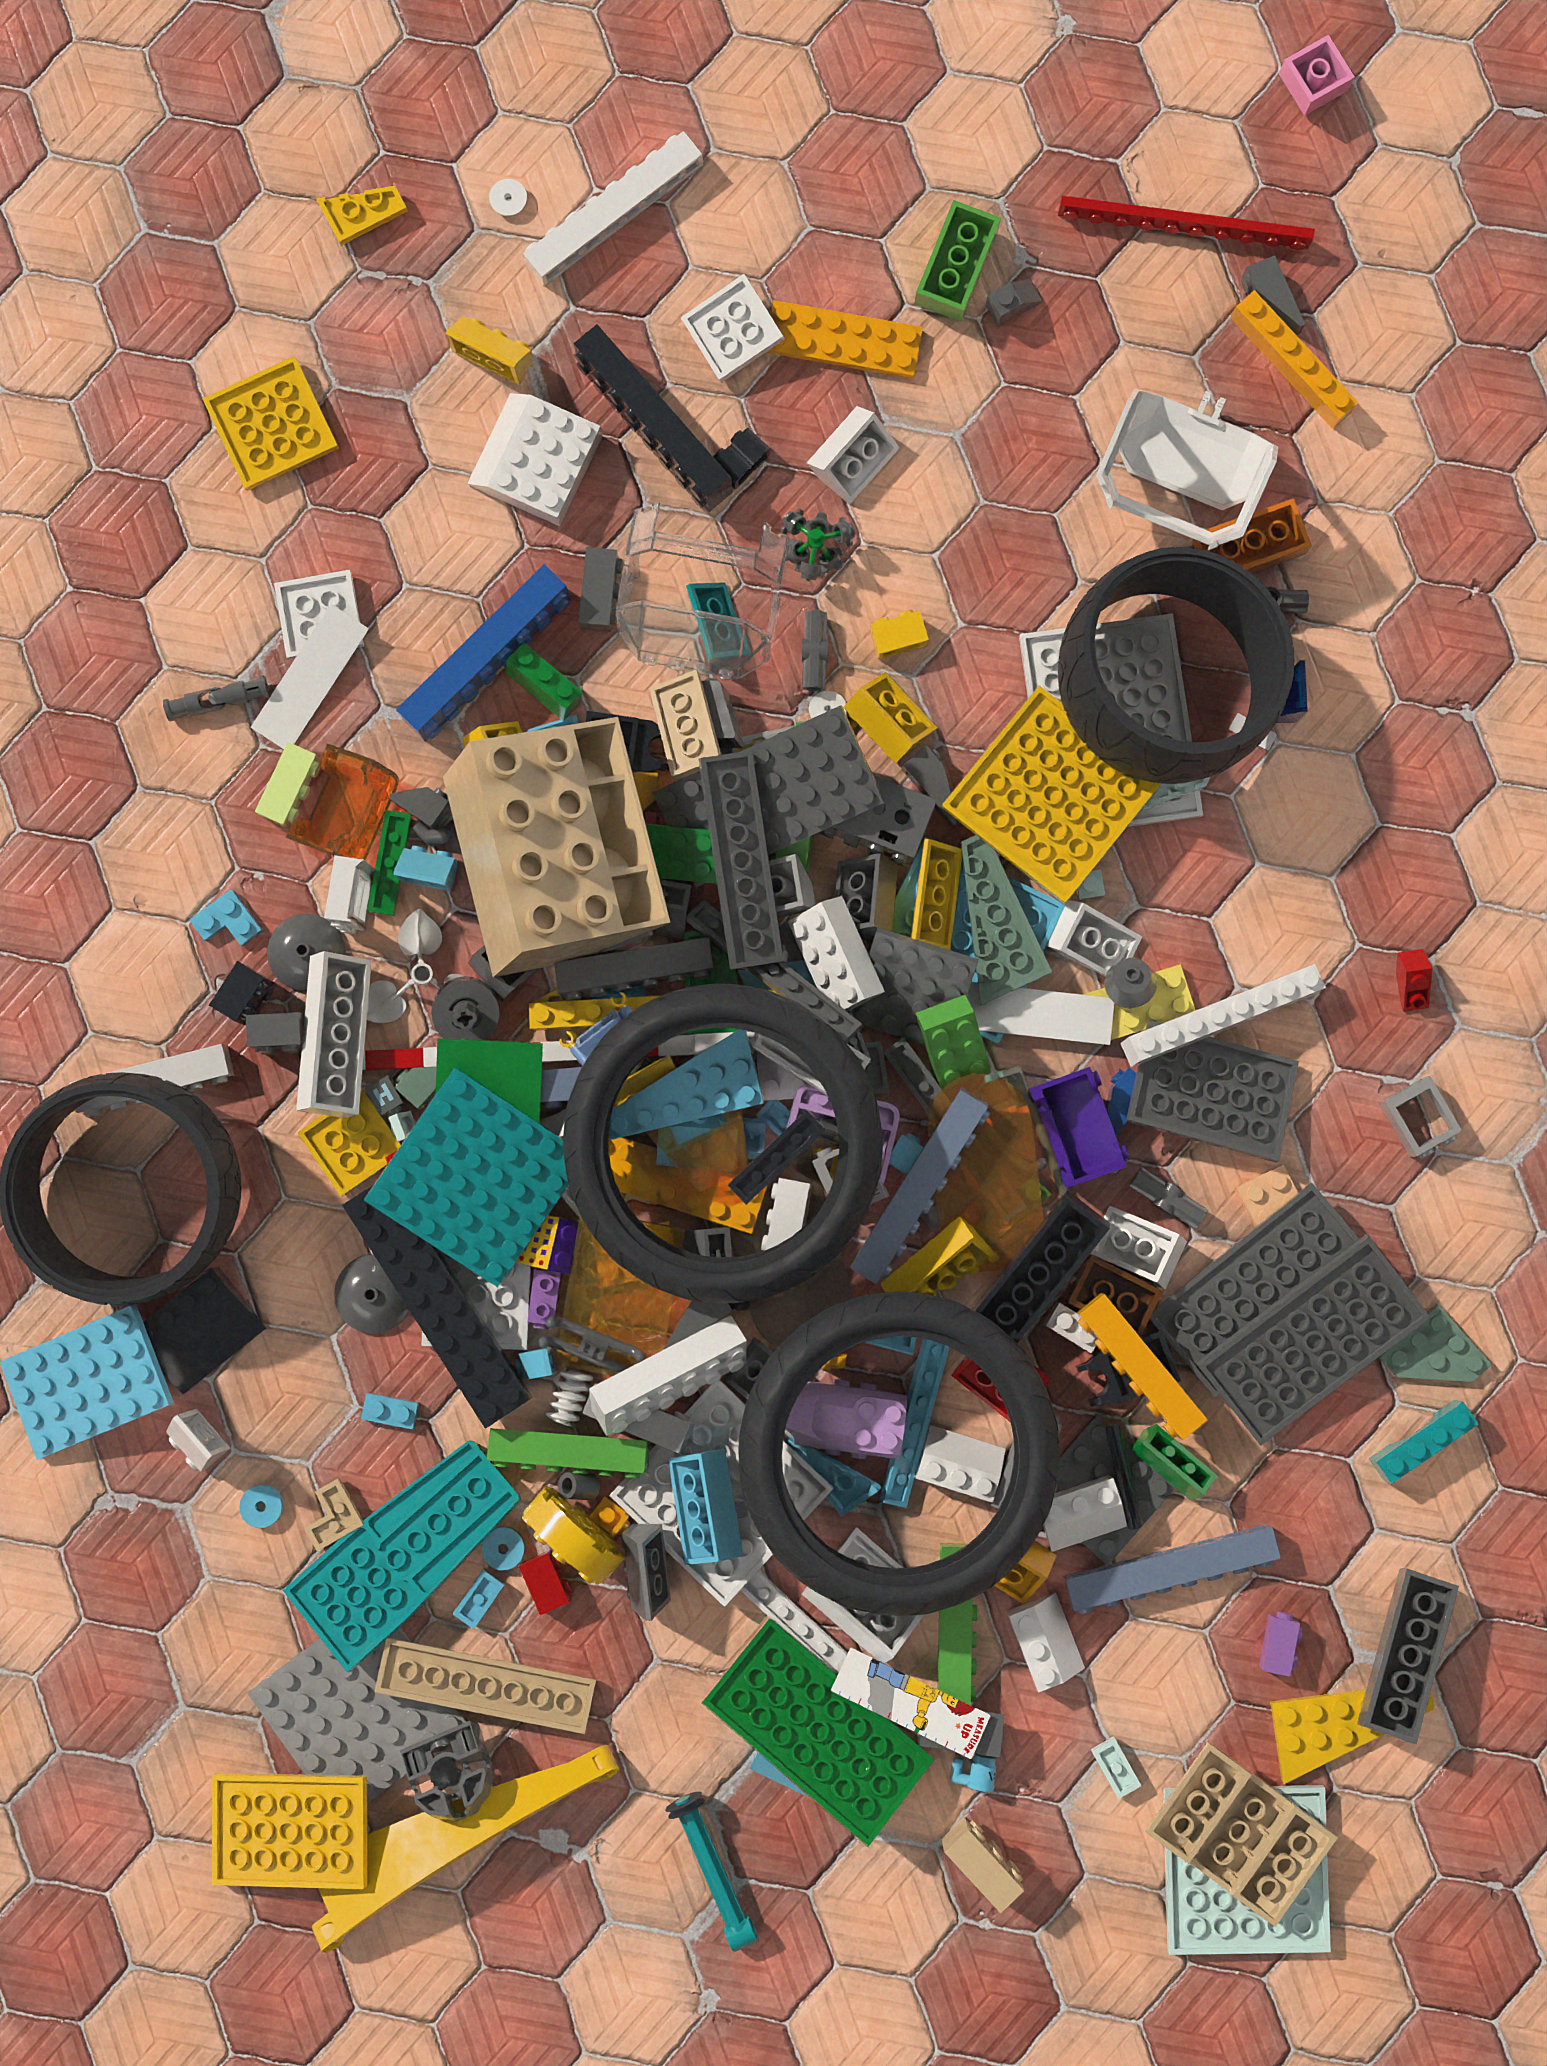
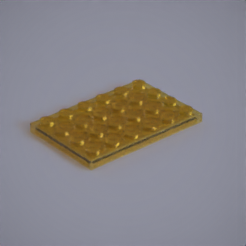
M580 1215L563 1318L636 1346L645 1353L646 1359L661 1352L666 1344L674 1295L650 1286L618 1265L593 1237ZM640 1220L658 1237L682 1249L686 1228ZM561 1329L559 1339L580 1346L583 1337ZM610 1347L607 1348L605 1357L629 1367L638 1363L634 1357ZM557 1349L555 1366L611 1376L618 1374Z

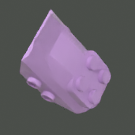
M834 1379V1384L808 1381L790 1412L785 1430L793 1436L794 1445L825 1449L826 1454L840 1455L841 1451L851 1452V1457L866 1459L867 1455L899 1459L903 1443L908 1396L876 1390V1385L861 1383L860 1387L850 1386V1381Z

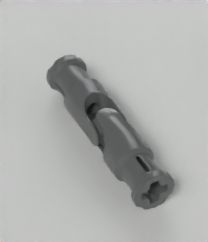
M262 675L257 680L233 682L222 689L213 687L184 694V697L170 701L168 698L163 699V707L168 721L171 722L176 717L185 715L192 717L224 708L225 704L241 705L259 697L270 698V690L266 677ZM209 693L208 698L213 706L211 708H204L202 705V697Z

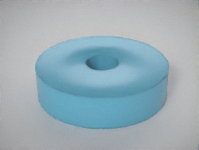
M256 1485L243 1494L239 1506L240 1514L243 1520L252 1527H268L281 1517L284 1509L283 1498L280 1492L270 1485ZM259 1501L265 1503L266 1508L264 1511L258 1509Z
M508 1526L495 1528L482 1544V1554L485 1561L497 1570H509L515 1567L522 1560L525 1553V1542L522 1535L516 1529ZM506 1544L508 1552L502 1553L499 1550V1545Z

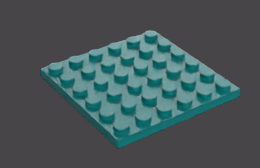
M454 1067L368 1192L364 1201L498 1288L568 1186L563 1153V1138Z

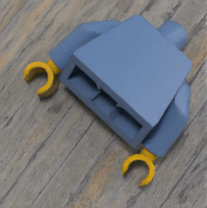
M620 992L623 996V1001L620 1004H616L614 997L610 999L611 1003L619 1008L618 1012L614 1009L579 1037L572 1031H566L571 1037L569 1044L564 1038H560V1044L563 1047H570V1052L582 1066L602 1037L614 1025L632 1012L631 1008L626 1006L628 998L624 993ZM637 1065L630 1074L636 1071L639 1065Z

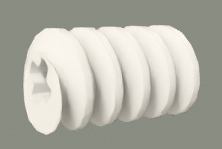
M568 1368V1372H560V1375L566 1379L565 1382L556 1383L562 1389V1392H553V1395L559 1399L558 1402L549 1403L555 1409V1412H546V1415L556 1422L576 1427L571 1421H578L580 1417L574 1411L583 1410V1406L577 1401H585L587 1397L581 1391H589L590 1388L584 1381H592L594 1377Z

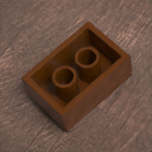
M1089 1255L1085 1259L1064 1302L1081 1310L1100 1293H1103L1139 1337H1141L1163 1291L1093 1255Z

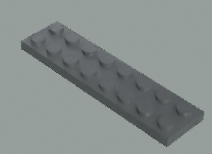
M752 751L699 758L730 969L783 961Z

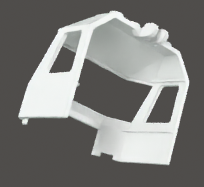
M1134 389L1126 402L1096 475L1109 509L1111 510L1112 506H1115L1208 544V550L1242 537L1276 464L1278 446L1255 433L1218 419L1226 400L1222 397L1216 403L1213 416L1203 413L1205 406L1208 405L1211 398L1210 392H1205L1199 408L1196 410L1164 396ZM1118 451L1121 454L1127 472L1217 509L1225 510L1245 501L1236 524L1212 533L1120 495L1110 474Z

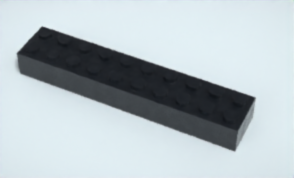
M372 1185L342 1206L486 1429L532 1399L533 1396L439 1250L364 1201V1198L373 1187Z

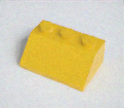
M463 316L449 327L445 333L453 353L518 385L521 384L534 359L530 347L520 340L514 342L508 339V336L498 329L492 331L486 328L484 323L476 318H471L470 320Z
M886 672L860 687L843 707L850 717L867 732V735L880 746L886 756L892 759L895 764L908 756L938 728Z

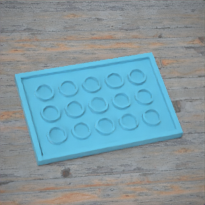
M136 1304L0 1362L36 1460L174 1404Z

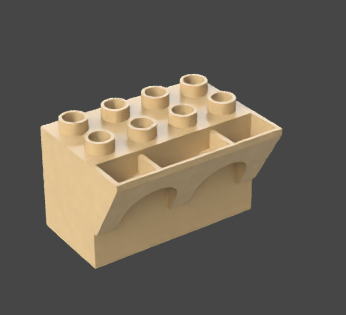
M618 717L470 741L443 776L492 977L552 966L555 962L591 957L603 948H608L670 923Z

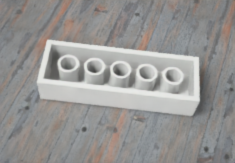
M326 951L310 956L296 1111L342 1118L359 1115L372 960Z
M730 1315L589 1388L592 1412L606 1436L612 1433L618 1434L634 1421H643L653 1411L659 1408H668L676 1399L682 1396L688 1397L694 1394L699 1387L717 1382L722 1375L729 1371L736 1372L741 1369L746 1363L747 1340Z

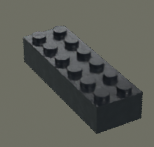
M1067 1190L972 1310L990 1319L1018 1344L1110 1230V1222Z

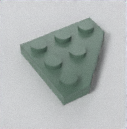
M1439 1305L1433 1306L1427 1312L1431 1317L1379 1356V1359L1396 1377L1473 1382L1492 1365Z

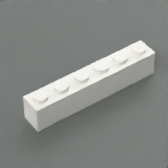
M224 1044L109 1072L139 1073L156 1076L164 1081L168 1080L186 1088L188 1091L203 1088V1083L211 1081L212 1085L228 1082L227 1077L234 1076L228 1046ZM100 1096L84 1103L75 1111L79 1114H85L86 1117H93L102 1114L101 1110L110 1107L111 1111L127 1108L126 1103L136 1101V1104H144V1102L125 1097Z

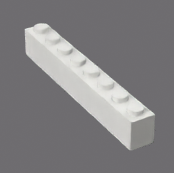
M684 131L678 136H671L661 149L650 152L645 161L640 165H634L629 168L623 178L619 181L611 182L598 197H591L581 210L570 213L564 223L549 229L545 237L539 242L531 243L523 253L526 265L542 285L546 286L702 167V153Z
M1314 964L1132 1035L1125 1039L1121 1046L1130 1066L1133 1067L1314 996L1326 987Z

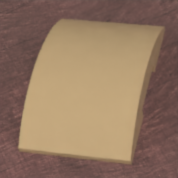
M1208 1742L1145 1830V1833L1229 1891L1233 1897L1274 1927L1277 1926L1338 1838L1283 1794Z

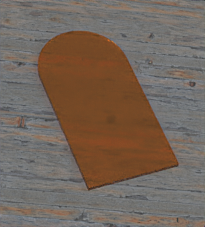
M971 1073L947 1084L934 1099L928 1115L927 1126L930 1139L962 1087L989 1103L986 1110L990 1114L982 1126L976 1125L972 1132L976 1134L969 1148L963 1146L958 1155L962 1159L955 1170L949 1168L944 1177L948 1181L941 1192L935 1190L940 1231L942 1232L960 1216L976 1230L1000 1258L992 1264L988 1260L980 1265L979 1272L1004 1270L1044 1220L1032 1118L1026 1100L1008 1081L999 1079L986 1083L984 1076L989 1074Z

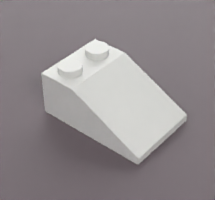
M1068 899L1046 946L1066 958L1106 976L1107 971L1112 965L1133 957L1142 936L1088 905Z
M1109 1205L1104 1218L1110 1222V1230L1090 1255L1142 1280L1166 1289L1187 1241L1180 1234Z
M197 1409L176 1415L166 1431L170 1436L169 1442L177 1450L181 1449L187 1456V1463L194 1470L198 1469L200 1472L208 1469L230 1449L228 1444Z

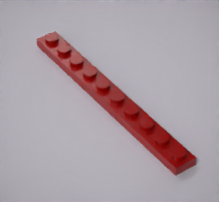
M1063 195L1060 199L1057 215L1063 216L1067 220H1077L1079 218L1096 224L1109 222L1119 227L1132 225L1139 226L1143 230L1155 228L1172 234L1185 232L1194 237L1207 235L1214 236L1218 240L1230 238L1238 239L1242 243L1260 242L1270 247H1277L1279 245L1290 246L1294 250L1308 249L1314 239L1315 232L1313 228Z

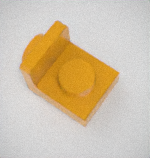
M606 1495L589 1517L609 1532V1536L612 1538L617 1533L622 1536L623 1532L631 1524L627 1520L630 1515Z

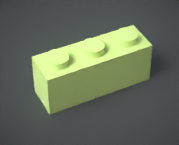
M287 742L255 812L259 816L285 828H289L290 824H294L299 815L298 807L301 800L305 801L310 792L309 783L312 777L315 778L321 769V763H319L321 759L316 754Z

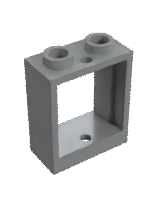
M1431 1076L1423 1077L1379 1102L1410 1157L1419 1156L1422 1159L1434 1152L1433 1147L1442 1143L1445 1146L1457 1139L1455 1135L1462 1131ZM1427 1091L1449 1129L1418 1146L1396 1107Z

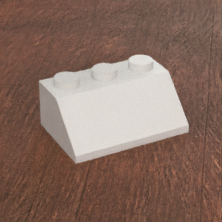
M856 406L810 458L807 464L825 485L848 504H851L900 447L874 412Z
M930 1425L915 1477L916 1479L993 1503L1006 1449Z
M1107 1475L1054 1494L1051 1510L1043 1525L1052 1552L1127 1527L1123 1505L1113 1477Z
M1056 1592L1006 1611L1038 1693L1066 1682L1085 1669Z

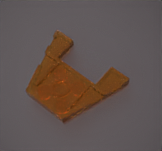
M742 1109L725 1112L726 1124L679 1145L670 1126L646 1131V1133L697 1190L702 1192L737 1176L748 1166Z

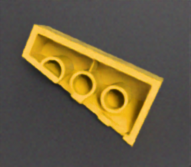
M959 1216L935 1238L931 1239L921 1250L911 1256L900 1268L890 1274L881 1283V1286L885 1292H918L936 1296V1292L945 1289L949 1290L956 1286V1280L967 1273H970L972 1276L979 1272V1266L988 1260L992 1264L1000 1258L976 1230Z

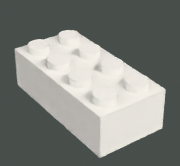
M842 896L820 902L788 921L817 989L846 1012L885 992Z

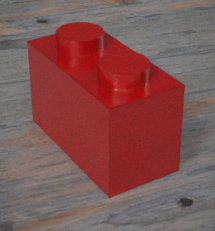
M551 1550L530 1558L518 1566L540 1616L570 1602V1594L573 1593L572 1586L567 1578L563 1580L560 1573L562 1564L552 1555Z

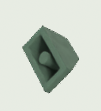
M436 1067L412 1068L410 1071L406 1069L396 1079L398 1084L395 1088L417 1109L422 1110L435 1095Z

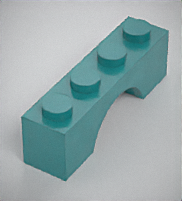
M1453 1400L1434 1413L1431 1420L1418 1431L1398 1442L1389 1444L1370 1457L1369 1460L1385 1482L1393 1484L1477 1426L1478 1422L1464 1402Z

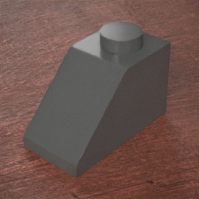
M1022 280L1009 282L988 294L985 307L996 325L1000 327L1042 303V300L1031 281Z
M429 787L391 793L388 797L394 804L431 829L437 828L451 808L447 800L448 795L437 787L434 791Z

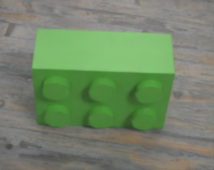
M966 995L916 1012L932 1069L942 1090L991 1072L976 1016Z

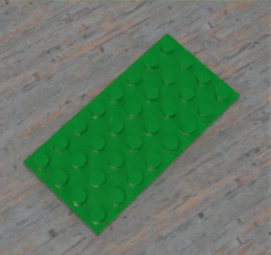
M769 1618L701 1704L866 1847H869L934 1761V1758L886 1717L832 1692L831 1689L837 1675Z

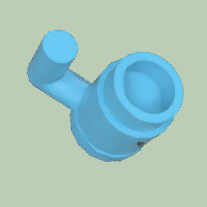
M975 1754L974 1761L971 1764L970 1775L962 1774L963 1759L954 1757L950 1775L951 1781L966 1785L974 1790L994 1792L997 1767L995 1765L996 1757Z

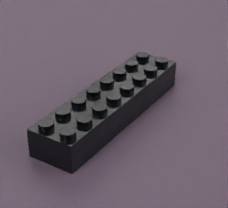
M598 324L573 343L576 352L574 357L578 361L576 363L578 369L583 375L587 376L589 374L592 377L596 390L601 395L605 393L611 399L609 401L610 405L618 414L622 412L627 418L625 421L634 433L639 431L644 437L642 441L651 452L655 450L660 457L658 459L666 470H673L677 475L675 479L684 490L688 488L693 493L692 499L699 508L705 507L710 512L732 494L730 475Z

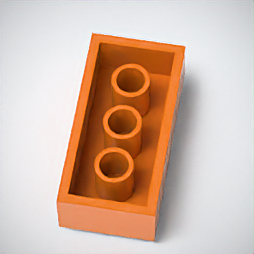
M1294 498L1254 512L1244 535L1240 538L1230 540L1208 550V544L1196 539L1192 540L1194 549H1202L1226 557L1228 560H1232L1242 566L1244 570L1249 571L1251 574L1303 556L1312 547ZM1237 519L1225 522L1223 524L1211 527L1206 530L1213 533L1225 527L1236 524Z

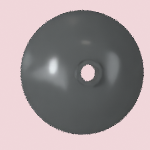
M298 914L284 920L274 930L268 943L267 957L273 974L280 982L292 989L307 991L310 956L323 951L345 955L346 950L340 931L336 927L331 926V922L315 914ZM301 946L307 947V952L304 955L299 954Z
M374 1255L362 1256L350 1262L342 1270L336 1281L334 1290L336 1308L342 1319L358 1331L364 1333L388 1331L400 1324L409 1312V1309ZM369 1289L375 1292V1297L372 1300L366 1296Z

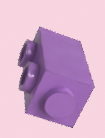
M534 1269L527 1322L534 1323L533 1328L549 1329L546 1325L547 1319L553 1316L557 1317L563 1273Z
M1277 1611V1615L1268 1614L1259 1667L1263 1671L1290 1677L1291 1670H1295L1297 1666L1295 1649L1296 1643L1299 1644L1301 1642L1302 1628L1300 1623L1293 1619V1614Z

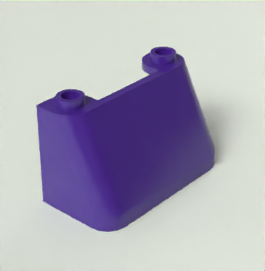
M1090 1067L1029 1088L1034 1101L1039 1106L1038 1111L1046 1128L1058 1161V1166L1062 1168V1179L1066 1188L1127 1167L1125 1161L1130 1160L1125 1145L1119 1146L1098 1086L1102 1085L1098 1071L1092 1072Z

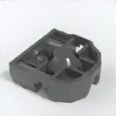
M465 1722L400 1750L409 1783L415 1792V1804L429 1816L435 1819L457 1822L476 1814L481 1805L490 1796L494 1769L480 1726L476 1722ZM452 1746L453 1752H444L433 1757V1753L444 1751ZM483 1758L486 1762V1767L471 1772L468 1764ZM455 1761L461 1762L464 1765L463 1770L456 1768ZM431 1780V1783L434 1784L433 1789L421 1793L419 1785ZM448 1788L453 1791L451 1794H446L442 1790ZM462 1796L467 1810L461 1814H456L452 1799Z

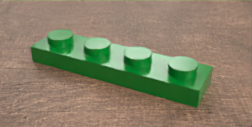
M385 810L367 910L370 913L395 916L401 881L393 874L403 849H407L412 815L409 813Z

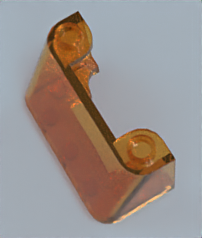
M327 743L320 761L322 769L329 775L309 820L297 818L293 821L286 838L333 859L334 855L366 860L384 820L385 810H388L391 804V800L388 797L391 793L396 792L399 778L395 772L374 759Z

